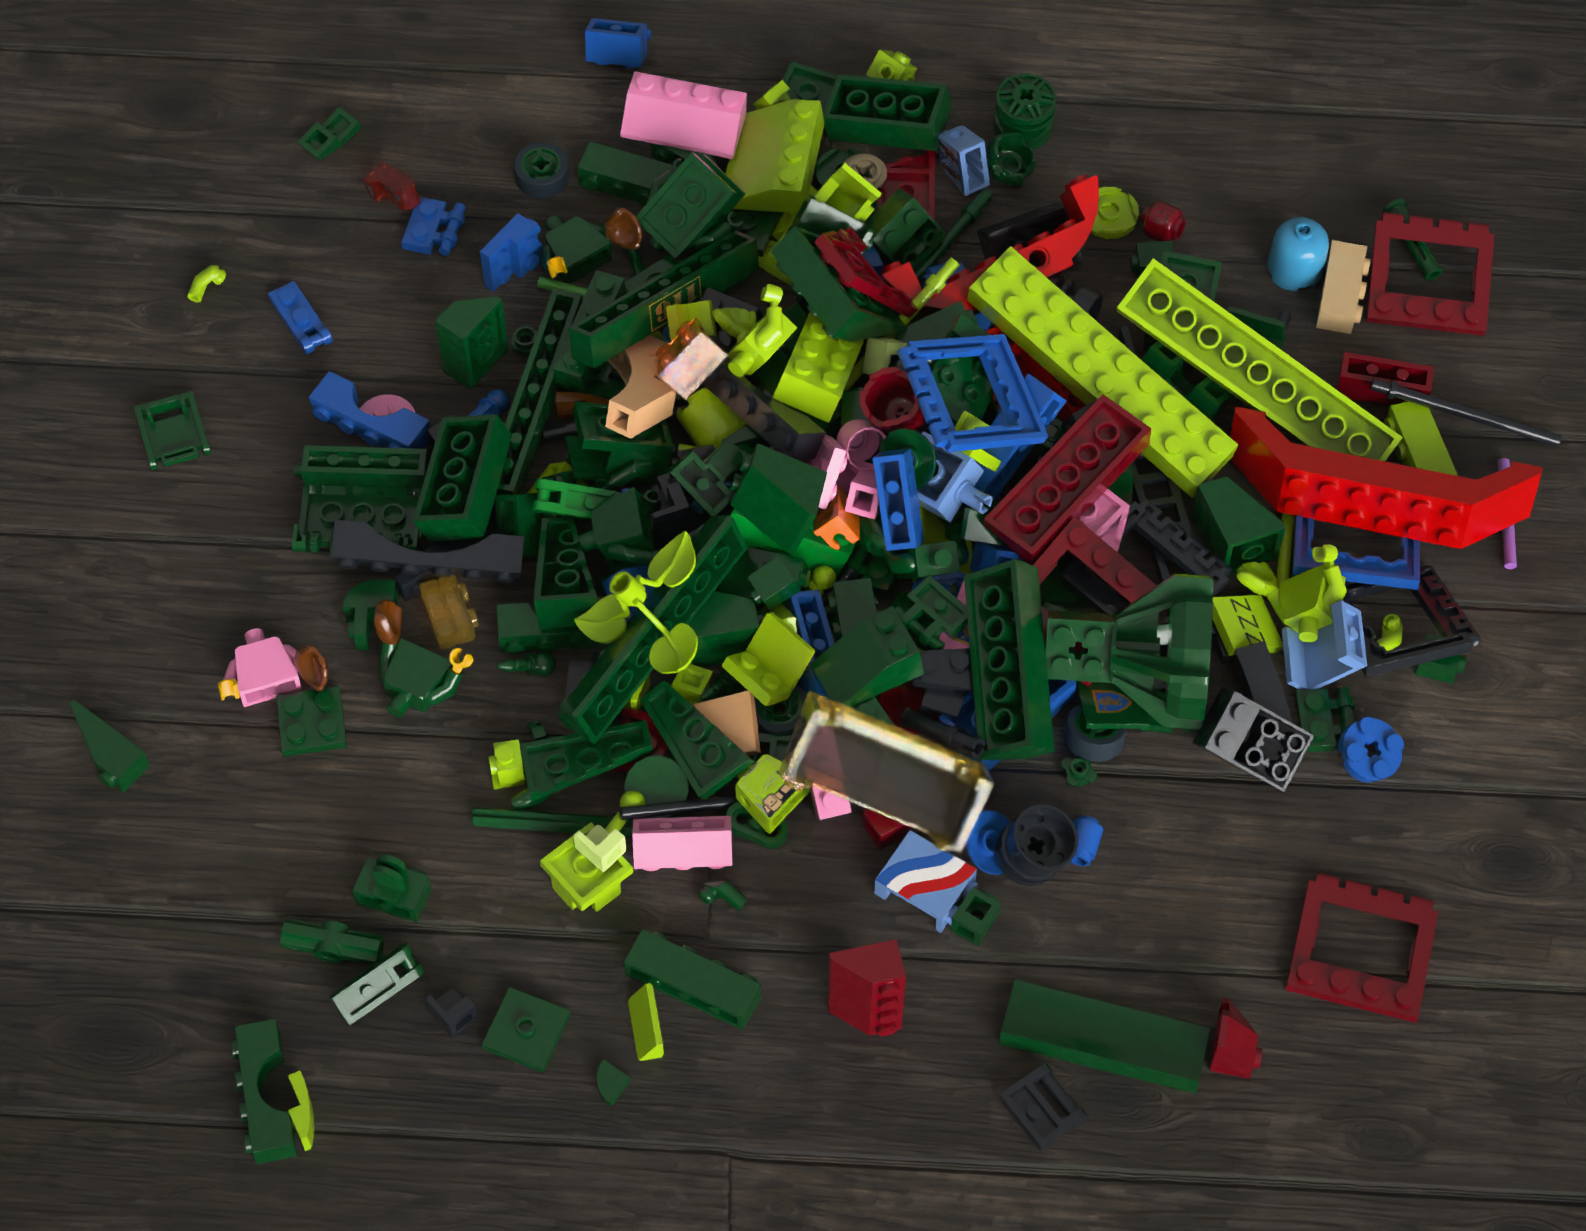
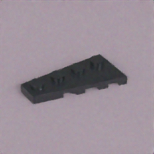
M970 648L920 651L924 674L912 679V686L954 692L955 690L971 692V695L974 696Z

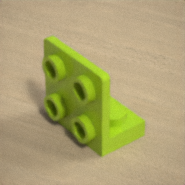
M770 612L766 614L747 649L743 652L727 656L722 667L762 704L769 706L789 698L815 654V650L777 615Z

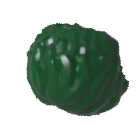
M1017 132L998 134L986 147L987 165L994 179L1009 186H1023L1026 176H1030L1036 166V158L1033 157L1032 148L1028 147L1023 141L1022 134Z

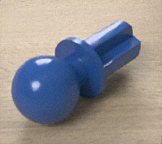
M500 389L492 390L486 398H482L478 402V407L468 416L497 414L499 416L509 406L508 394Z

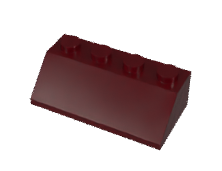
M894 939L829 953L827 1000L829 1013L869 1036L878 1034V1036H888L901 1029L906 974L897 940Z

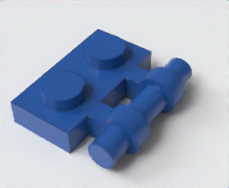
M418 196L401 242L402 249L431 255L433 246H439L438 252L443 256H448L451 248L456 246L458 240L457 231L463 226L465 221V205L456 203L453 210L446 212V202ZM441 225L447 226L445 231L439 233Z

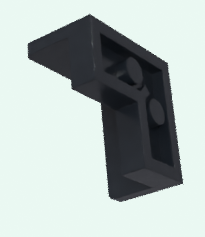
M669 473L657 476L658 490L655 491L658 493V500L662 502L661 510L650 514L656 550L664 548L682 532H691L689 505L679 482L673 483Z

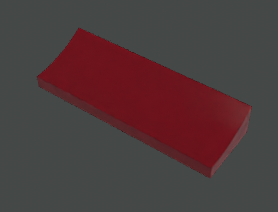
M1102 394L984 518V526L1002 539L1025 563L1033 565L1074 517L1080 519L1150 444L1151 428Z

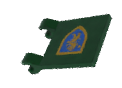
M1075 681L1086 729H1149L1150 724L1147 712L1114 683L1092 682L1086 687L1082 682Z

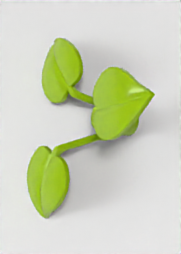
M684 531L660 550L649 565L647 574L650 579H645L641 575H637L634 578L626 571L617 573L609 585V589L613 594L602 598L585 614L574 619L579 629L595 642L602 644L611 643L622 636L627 628L625 618L631 614L629 606L638 607L664 635V637L659 638L653 644L650 650L649 659L653 668L663 674L678 673L680 670L685 669L692 662L697 652V635L689 625L684 623L677 624L669 632L643 605L646 599V590L643 584L660 587L664 583L668 587H676L692 574L696 564V555L690 535Z

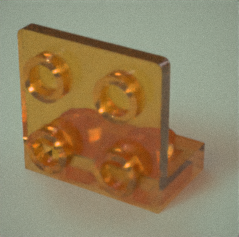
M697 317L691 322L689 320L685 321L676 332L678 336L670 344L668 342L664 343L655 354L657 357L655 364L659 377L685 400L728 356L727 352L704 332L702 323Z

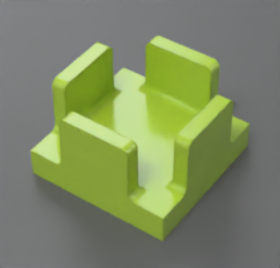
M590 822L580 831L586 835L595 826ZM574 835L540 860L541 867L551 877L552 888L572 910L578 907L581 911H584L592 905V908L598 912L621 894V882L633 873V867L622 855L608 869L602 872L575 848Z

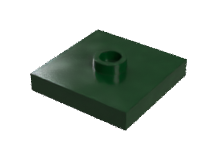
M509 987L482 1043V1049L544 1073L571 1016V1011Z

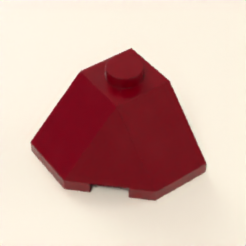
M1226 997L1222 998L1218 1011L1210 1071L1250 1079L1253 1067L1259 1068L1262 1058V1048L1257 1047L1258 1034L1230 998Z

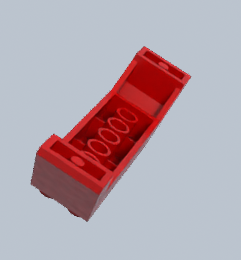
M1241 407L1235 408L1230 438L1238 444V447L1230 460L1276 512L1457 549H1463L1530 517L1543 467L1512 461L1510 467L1476 480L1291 443L1265 418L1266 412Z

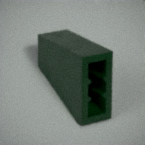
M748 547L722 580L718 592L754 599L748 591L753 586L747 577L752 574L756 566L764 562L768 563L777 556L780 557L799 585L800 591L809 586L811 571L803 558ZM754 600L755 607H759L756 601Z

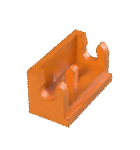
M837 486L834 500L828 503L827 509L818 508L813 525V533L816 536L820 535L835 550L840 549L838 541L833 538L836 534H843L846 540L852 544L860 539V515L845 511L848 496L839 486Z

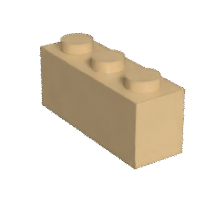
M1332 240L1327 258L1316 328L1351 334L1354 323L1360 324L1363 306L1358 305V300L1364 299L1367 282L1361 281L1362 276L1368 275L1371 260L1365 258L1367 246Z

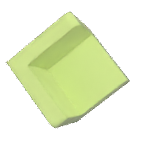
M868 338L862 373L871 375L882 368H888L889 364H891L892 355H898V350L905 347L907 342L892 338Z
M596 825L586 835L579 830L574 834L575 848L602 872L608 869L626 852L625 836L617 829L609 834L603 827Z

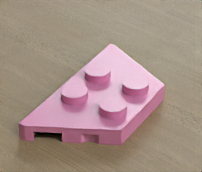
M1107 489L1079 520L1118 552L1130 505Z

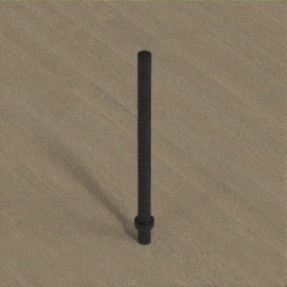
M1373 378L1369 386L1370 390L1383 393L1389 399L1396 397L1553 446H1558L1561 440V435L1398 386V382L1393 380L1385 382Z

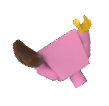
M256 628L245 633L247 644L235 649V659L229 662L223 680L218 683L221 701L229 695H235V699L241 697L243 706L247 707L275 699L276 695L302 691L298 673L312 688L317 691L323 690L328 680V666L325 657L319 653L314 645L307 644L296 650L291 645H283L279 637L274 636L265 639L263 630Z

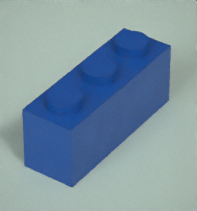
M911 448L880 452L873 457V465L886 551L917 548L924 542Z

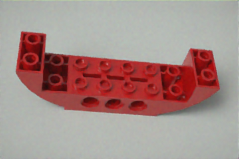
M1083 174L1064 186L1066 191L1059 195L1070 221L1054 229V234L1051 236L1046 231L1032 238L1031 241L1027 242L1028 246L1025 248L1022 243L1012 247L1029 263V257L1034 258L1037 263L1035 268L1048 279L1054 274H1060L1074 265L1072 258L1082 248L1092 230L1099 201L1097 175L1088 178L1086 174ZM993 256L980 262L979 265L974 267L975 271L972 273L967 268L954 274L948 279L949 283L946 284L939 294L935 293L919 313L931 315L959 301L962 302L965 310L971 308L973 313L979 312L967 301L969 287L997 260L996 257ZM896 261L879 272L881 279L887 286L903 290L911 301L922 290L910 262L901 265L900 261Z

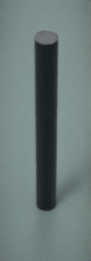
M736 795L711 797L705 800L692 799L619 808L620 820L721 810L728 809L733 803L739 801Z

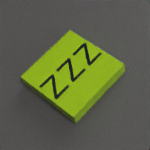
M1261 595L1213 597L1212 619L1229 656H1233L1234 650L1262 641H1265L1269 653H1279L1283 649L1282 640Z

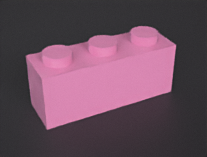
M731 816L633 819L634 869L655 871L660 868L688 870L692 867L720 869L725 866H732Z

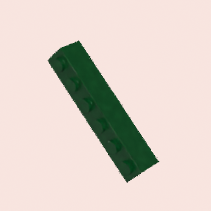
M1013 559L964 575L977 737L984 739L986 743L984 746L978 744L985 748L979 759H1029L1054 752L1038 567Z

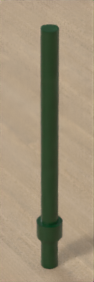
M983 189L973 202H969L963 208L960 218L946 233L948 236L916 268L914 273L919 283L922 281L925 269L934 266L966 227L979 218L982 214V208L992 198V193L989 190Z

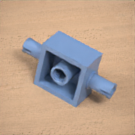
M923 431L922 434L929 440L934 449L936 469L930 482L924 487L917 489L919 505L948 522L952 521L963 503L981 514L986 513L988 509L983 506V503L990 507L993 498L974 488L984 470L973 458L960 451L947 452L945 447H936L932 436Z

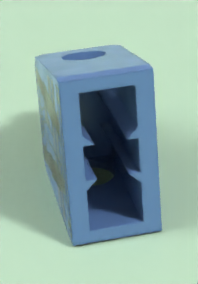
M958 126L949 131L944 130V133L940 134L937 139L941 166L948 177L964 196L989 186L985 141L965 126Z

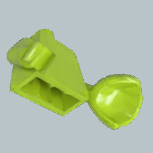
M767 284L766 287H763L761 300L769 302L770 307L766 309L767 314L757 323L756 313L754 311L749 312L746 309L717 308L712 312L718 325L729 335L737 339V344L728 353V357L732 360L728 368L737 377H742L744 374L750 376L797 329L782 313V308L778 305L783 295L782 289L778 286Z
M1330 544L1323 545V547H1314L1312 550L1313 559L1316 562H1324V564L1278 583L1276 576L1266 562H1247L1239 566L1236 570L1238 580L1254 593L1266 596L1282 623L1299 633V639L1307 643L1317 640L1318 629L1333 624L1331 605L1343 600L1347 591L1345 586L1346 578L1342 576L1339 566L1334 564L1338 556V550Z

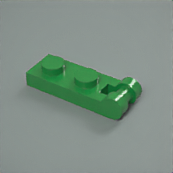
M537 479L535 489L538 490L537 500L533 501L532 510L539 513H551L592 520V511L604 504L616 491L547 479ZM550 492L559 493L558 503L549 502Z

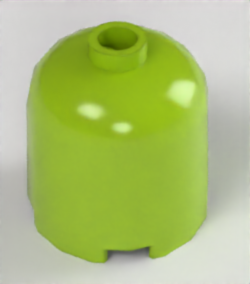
M706 387L691 395L687 399L689 405L684 411L678 409L676 414L679 423L697 447L714 444L716 449L724 438L747 425L745 421Z

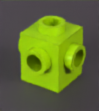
M879 50L866 75L874 78L914 81L917 67L909 63L911 59L899 51L894 53L889 50Z

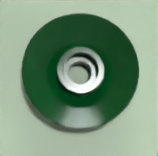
M910 428L897 429L884 439L880 452L911 448V452L915 457L913 466L917 489L922 488L930 482L935 473L936 456L929 440L917 430Z

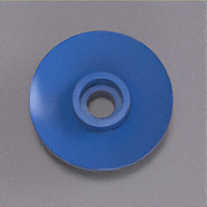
M991 810L979 812L970 819L966 827L965 844L971 860L980 870L991 875L1003 874V872L999 868L995 857V842L1000 832L1010 821L1002 814Z

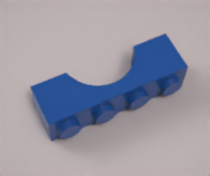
M330 371L309 396L312 412L317 419L322 422L329 421L337 425L346 434H355L363 438L366 443L373 447L424 449L429 443L427 431L431 428L429 419L406 408L385 416L367 414L357 407L358 396L354 383Z

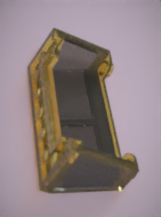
M809 691L780 767L781 778L785 780L784 783L788 787L802 791L803 788H811L813 786L929 834L934 840L933 845L945 852H950L951 849L959 853L962 852L994 786L986 764Z

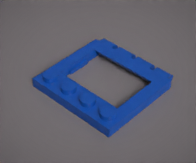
M1005 334L909 341L905 347L898 350L897 353L905 372H909L907 377L915 397L919 398L917 402L927 424H930L928 428L936 447H945L947 452L1040 444L1044 443L1048 438L1047 431ZM979 356L1008 426L975 427L974 430L956 431L927 360Z
M1298 515L1295 516L1293 575H1299L1324 564V562H1316L1312 556L1311 540H1313L1314 519ZM1401 537L1402 559H1397L1393 562L1384 561L1380 556L1366 555L1363 558H1355L1347 552H1338L1334 564L1339 566L1342 576L1346 578L1345 581L1418 590L1420 583V541Z

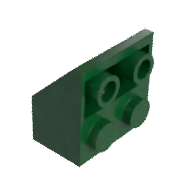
M900 188L866 222L874 230L873 236L875 238L872 244L874 248L890 263L900 261L901 265L910 262L913 271L948 236L916 199Z

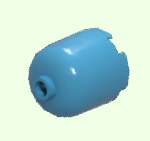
M1305 217L1292 218L1283 222L1275 232L1266 262V268H1268L1272 275L1273 283L1282 289L1293 292L1298 291L1299 288L1315 287L1322 280L1329 250L1327 232L1322 225L1313 219Z

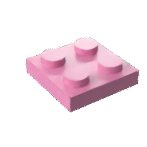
M825 435L816 458L811 459L810 462L811 466L828 472L818 507L825 510L828 503L832 502L837 492V484L835 483L838 474L844 471L847 464V451L833 437Z

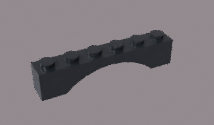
M715 335L687 337L678 359L680 365L778 452L797 460L816 458L826 434L822 428L808 416L794 411L764 394L744 376L737 377L732 374L728 368L729 363L732 361L728 357L731 349Z
M335 520L331 558L332 563H338V567L343 569H356L357 565L369 566V570L376 572H387L388 568H399L401 573L418 575L421 570L433 571L432 575L436 577H451V573L464 574V578L469 580H482L483 576L495 577L497 582L513 583L514 579H521L524 536L491 534L479 543L464 549L445 553H427L410 550L392 543L378 534L367 522Z

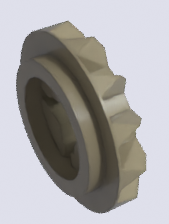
M857 154L844 162L858 174L859 172L861 174L869 172V178L865 176L863 178L876 189H881L883 183L887 180L885 164L874 155Z

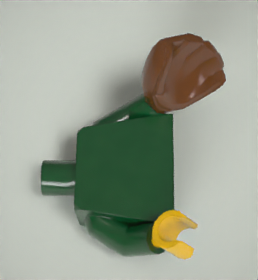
M623 207L615 209L607 216L605 227L592 222H586L578 216L565 223L557 215L550 217L545 223V228L549 232L544 236L545 246L541 249L542 269L549 273L552 279L558 274L562 282L571 284L612 260L611 242L622 248L638 249L642 241V228L639 225V220Z
M382 600L375 605L374 625L376 633L382 641L379 656L380 681L384 684L386 695L392 698L386 709L397 718H403L409 706L421 712H426L432 705L435 706L455 694L463 676L462 669L469 667L473 663V657L471 654H466L461 663L459 660L460 654L463 651L461 648L453 649L449 659L402 638L399 640L402 608L396 605L394 601Z

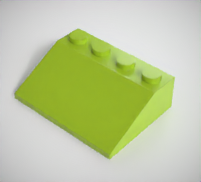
M791 99L746 113L734 158H729L726 175L746 193L733 209L797 213L804 199L810 192L823 133L824 118L821 101Z

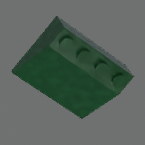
M794 226L771 250L772 255L778 261L776 263L777 268L783 274L789 276L793 282L791 284L792 288L809 303L807 305L808 310L814 316L820 318L824 324L823 330L831 338L852 342L903 332L907 328L892 308L853 287L845 286L838 279L837 274L839 272L834 266L829 265L821 258V250L815 244L820 235Z

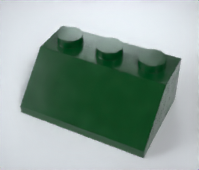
M498 296L454 301L447 309H443L436 318L435 325L443 372L470 390L509 351L503 302Z

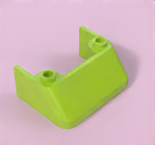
M844 163L828 178L814 197L864 222L874 211L871 204L882 193ZM787 229V230L785 231V233L781 236V238L777 241V243L773 246V248L783 239V237H784L785 234L787 233L788 229ZM770 250L759 266L791 286L792 280L777 268L776 263L778 261Z

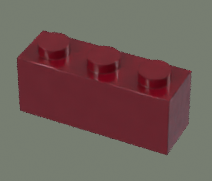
M1344 352L1338 372L1336 390L1349 399L1384 405L1408 402L1396 397L1389 399L1383 393L1370 390L1371 380L1373 378L1385 382L1393 380L1398 382V386L1430 395L1434 367Z

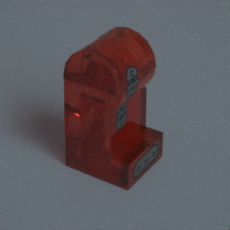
M385 162L379 164L363 178L370 198L377 202L384 197L396 203V206L402 210L411 209L420 202V195L415 190L413 178Z

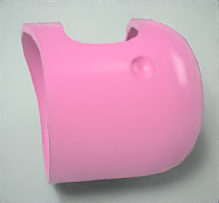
M863 419L851 420L845 423L837 435V442L847 451V461L853 467L862 471L874 469L873 464L867 465L864 461L870 459L878 448V432L882 435L883 440L887 437L878 428Z

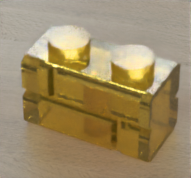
M451 574V577H440L438 580L433 579L419 585L421 598L439 649L444 650L454 647L458 643L463 644L473 641L476 638L474 627L479 626L474 609L468 610L465 604L466 601H469V595L464 583L458 584L456 576Z

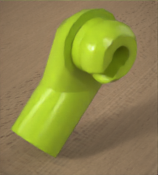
M218 265L208 266L194 277L187 297L193 302H201L207 285L211 281L217 285L221 284L226 277V272L219 269Z
M1389 614L1383 619L1382 638L1378 639L1377 642L1380 646L1385 647L1387 651L1393 650L1402 643L1403 626L1398 615Z

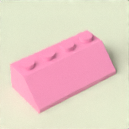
M634 71L627 92L621 137L733 159L746 118L747 93Z

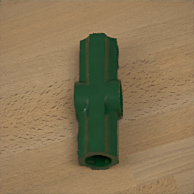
M287 918L281 930L280 945L281 948L312 953L318 959L328 963H340L342 960L375 965L382 959L385 940L383 936L351 930L347 925L337 921L329 920L324 921L323 924Z

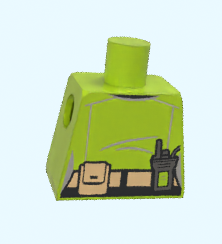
M768 754L763 755L754 765L749 766L736 776L739 779L735 785L737 800L769 834L810 792L809 776Z

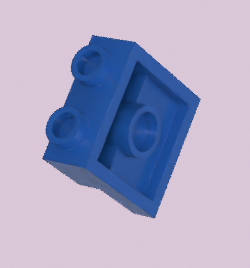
M517 213L480 251L485 287L494 292L501 284H505L510 279L512 273L522 278L528 271L536 268L540 260L539 252L543 248L537 237V234L541 231L537 222L530 218L526 219Z

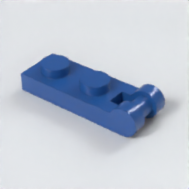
M295 281L268 293L270 302L305 355L315 351L314 348L321 344L326 346L333 342L329 330L323 325Z

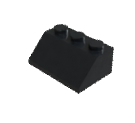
M1053 203L977 230L985 260L993 256L998 259L1010 246L1014 247L1022 243L1025 248L1028 246L1027 242L1046 231L1049 232L1050 236L1053 235L1054 229L1070 221L1063 204ZM1080 250L1072 258L1074 265L1083 262ZM1029 257L1030 263L1037 267L1035 259Z

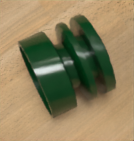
M1029 73L1015 74L1006 78L999 85L996 93L993 121L995 136L1004 132H1017L1022 134L1023 141L1032 150L1042 147L1050 139L1053 131L1057 99L1052 85L1044 78Z

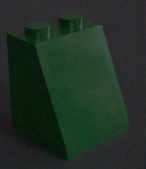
M757 444L752 455L746 453L740 467L741 475L735 473L729 487V491L733 492L730 505L787 553L794 555L817 515L828 472Z
M1227 476L1217 480L1214 478L1208 479L1201 485H1198L1191 518L1206 548L1210 550V556L1216 555L1232 568L1229 574L1236 573L1237 568L1247 562L1267 563L1278 558L1286 529L1280 519Z
M717 591L711 594L688 624L695 631L698 638L697 652L690 664L699 667L722 664L727 656L743 652L747 649L764 619L762 610L756 611L754 599Z

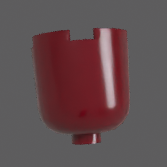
M897 367L882 368L869 376L870 380L865 384L864 389L860 391V407L865 417L886 436L901 428H910L919 432L926 422L917 402L919 398L915 397L908 380V372L899 370Z

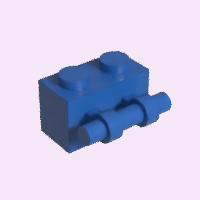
M592 18L585 30L586 61L595 62L598 65L616 64L623 65L626 68L641 67L647 56V40H651L652 30L647 29L646 23Z

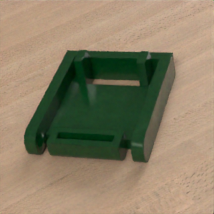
M193 391L134 406L152 470L158 469L157 461L162 460L163 466L167 467L199 458L197 450L200 449L203 450L205 456L211 454ZM182 408L183 414L155 422L152 415Z

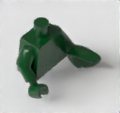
M635 487L625 492L613 493L604 504L592 511L593 530L579 535L584 551L589 552L599 548L608 560L646 565L649 568L653 558L662 550H656L650 514L661 510L662 502L658 500V493L650 489L642 496Z
M878 514L875 519L864 516L860 518L859 541L870 554L883 557L891 571L895 573L896 580L960 572V566L965 565L969 560L966 541L960 539L963 524L961 518H957L958 524L955 525L948 524L946 520L944 521L945 538L949 540L948 542L919 545L917 548L886 551L881 516Z

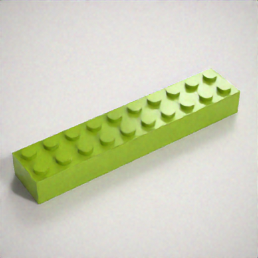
M1011 246L969 287L967 301L1084 404L1089 405L1104 394L1151 428L1150 444L1141 454L1191 498L1196 496L1198 485H1201L1208 479H1212L1233 457L1238 447L1234 440Z
M1154 258L1117 307L1118 313L1247 406L1256 411L1266 412L1265 418L1302 445L1386 461L1403 438Z

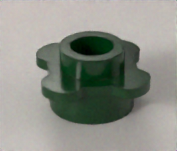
M1069 757L1064 758L1061 762V767L1066 771V783L1075 787L1084 786L1088 782H1094L1097 778V773L1092 769V761L1080 757L1073 759ZM1081 768L1082 771L1077 772L1076 769Z

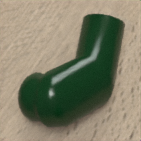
M707 881L702 884V889L698 892L699 899L705 904H711L714 899H724L737 911L748 901L746 896L727 881Z

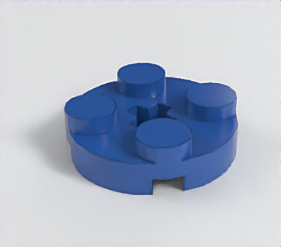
M1365 717L1349 725L1342 732L1338 742L1339 753L1342 752L1344 760L1342 764L1345 770L1353 778L1365 783L1381 781L1393 775L1400 766L1404 741L1384 721ZM1365 744H1372L1375 747L1376 755L1367 756L1368 750L1364 747Z

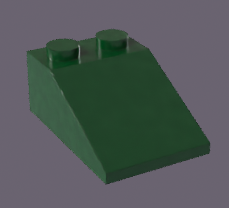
M893 606L863 619L810 663L811 669L836 713L924 674L920 651Z

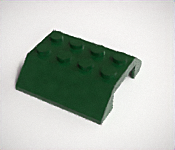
M304 445L301 466L304 488L299 527L298 524H294L293 552H307L309 548L311 552H319L322 546H327L330 549V553H332L335 520L367 522L378 534L392 543L410 550L420 551L423 533L413 523V517L427 472V449Z

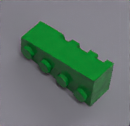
M732 508L729 516L734 518L749 548L756 549L757 547L769 552L803 558L811 572L821 565L830 566L835 571L836 578L856 542L852 544L846 540L843 534H836L833 538L838 541L840 549L835 550L831 548L820 535L816 536L813 533V521L796 552L792 555L782 549L735 508Z

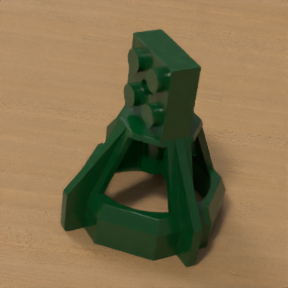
M1173 574L1119 612H1113V614L1048 610L1046 640L1048 679L1114 683L1163 727L1201 729L1205 716L1209 684L1213 611L1212 576ZM1170 608L1169 622L1158 623L1159 611ZM1076 642H1082V647L1086 649L1075 651L1071 647H1075ZM1168 644L1167 657L1159 656L1160 645ZM1154 678L1166 681L1165 694L1154 689Z

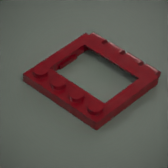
M1383 212L1382 220H1377L1375 224L1366 322L1485 336L1495 234L1489 233V224L1468 222L1467 230H1462L1463 221L1438 219L1437 227H1433V218L1409 215L1408 224L1403 223L1404 214ZM1390 238L1477 248L1476 264L1473 265L1472 302L1385 292L1389 271Z
M1076 517L1069 522L1033 564V566L1038 567L1040 586L1057 566V561L1067 550L1131 603L1157 586ZM1041 606L1044 641L1046 643L1048 611ZM1076 642L1075 647H1071L1075 651L1086 649L1082 647V642ZM1080 681V682H1082L1086 687H1088V686L1092 683V682Z
M1317 872L1315 881L1309 880L1285 990L1416 1023L1419 1018L1439 912L1432 910L1434 900L1411 895L1409 903L1406 904L1403 903L1404 893L1378 887L1376 896L1371 895L1372 885L1346 879L1344 888L1338 887L1340 877ZM1321 902L1417 924L1415 942H1412L1406 970V974H1408L1407 983L1310 960L1311 950H1314L1320 922L1318 917Z

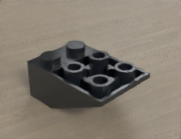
M1222 687L1203 721L1202 728L1199 729L1192 743L1285 792L1314 735L1238 692Z

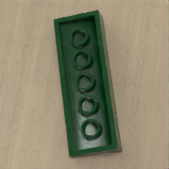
M1014 980L1001 1029L999 1045L1196 1094L1210 1027Z

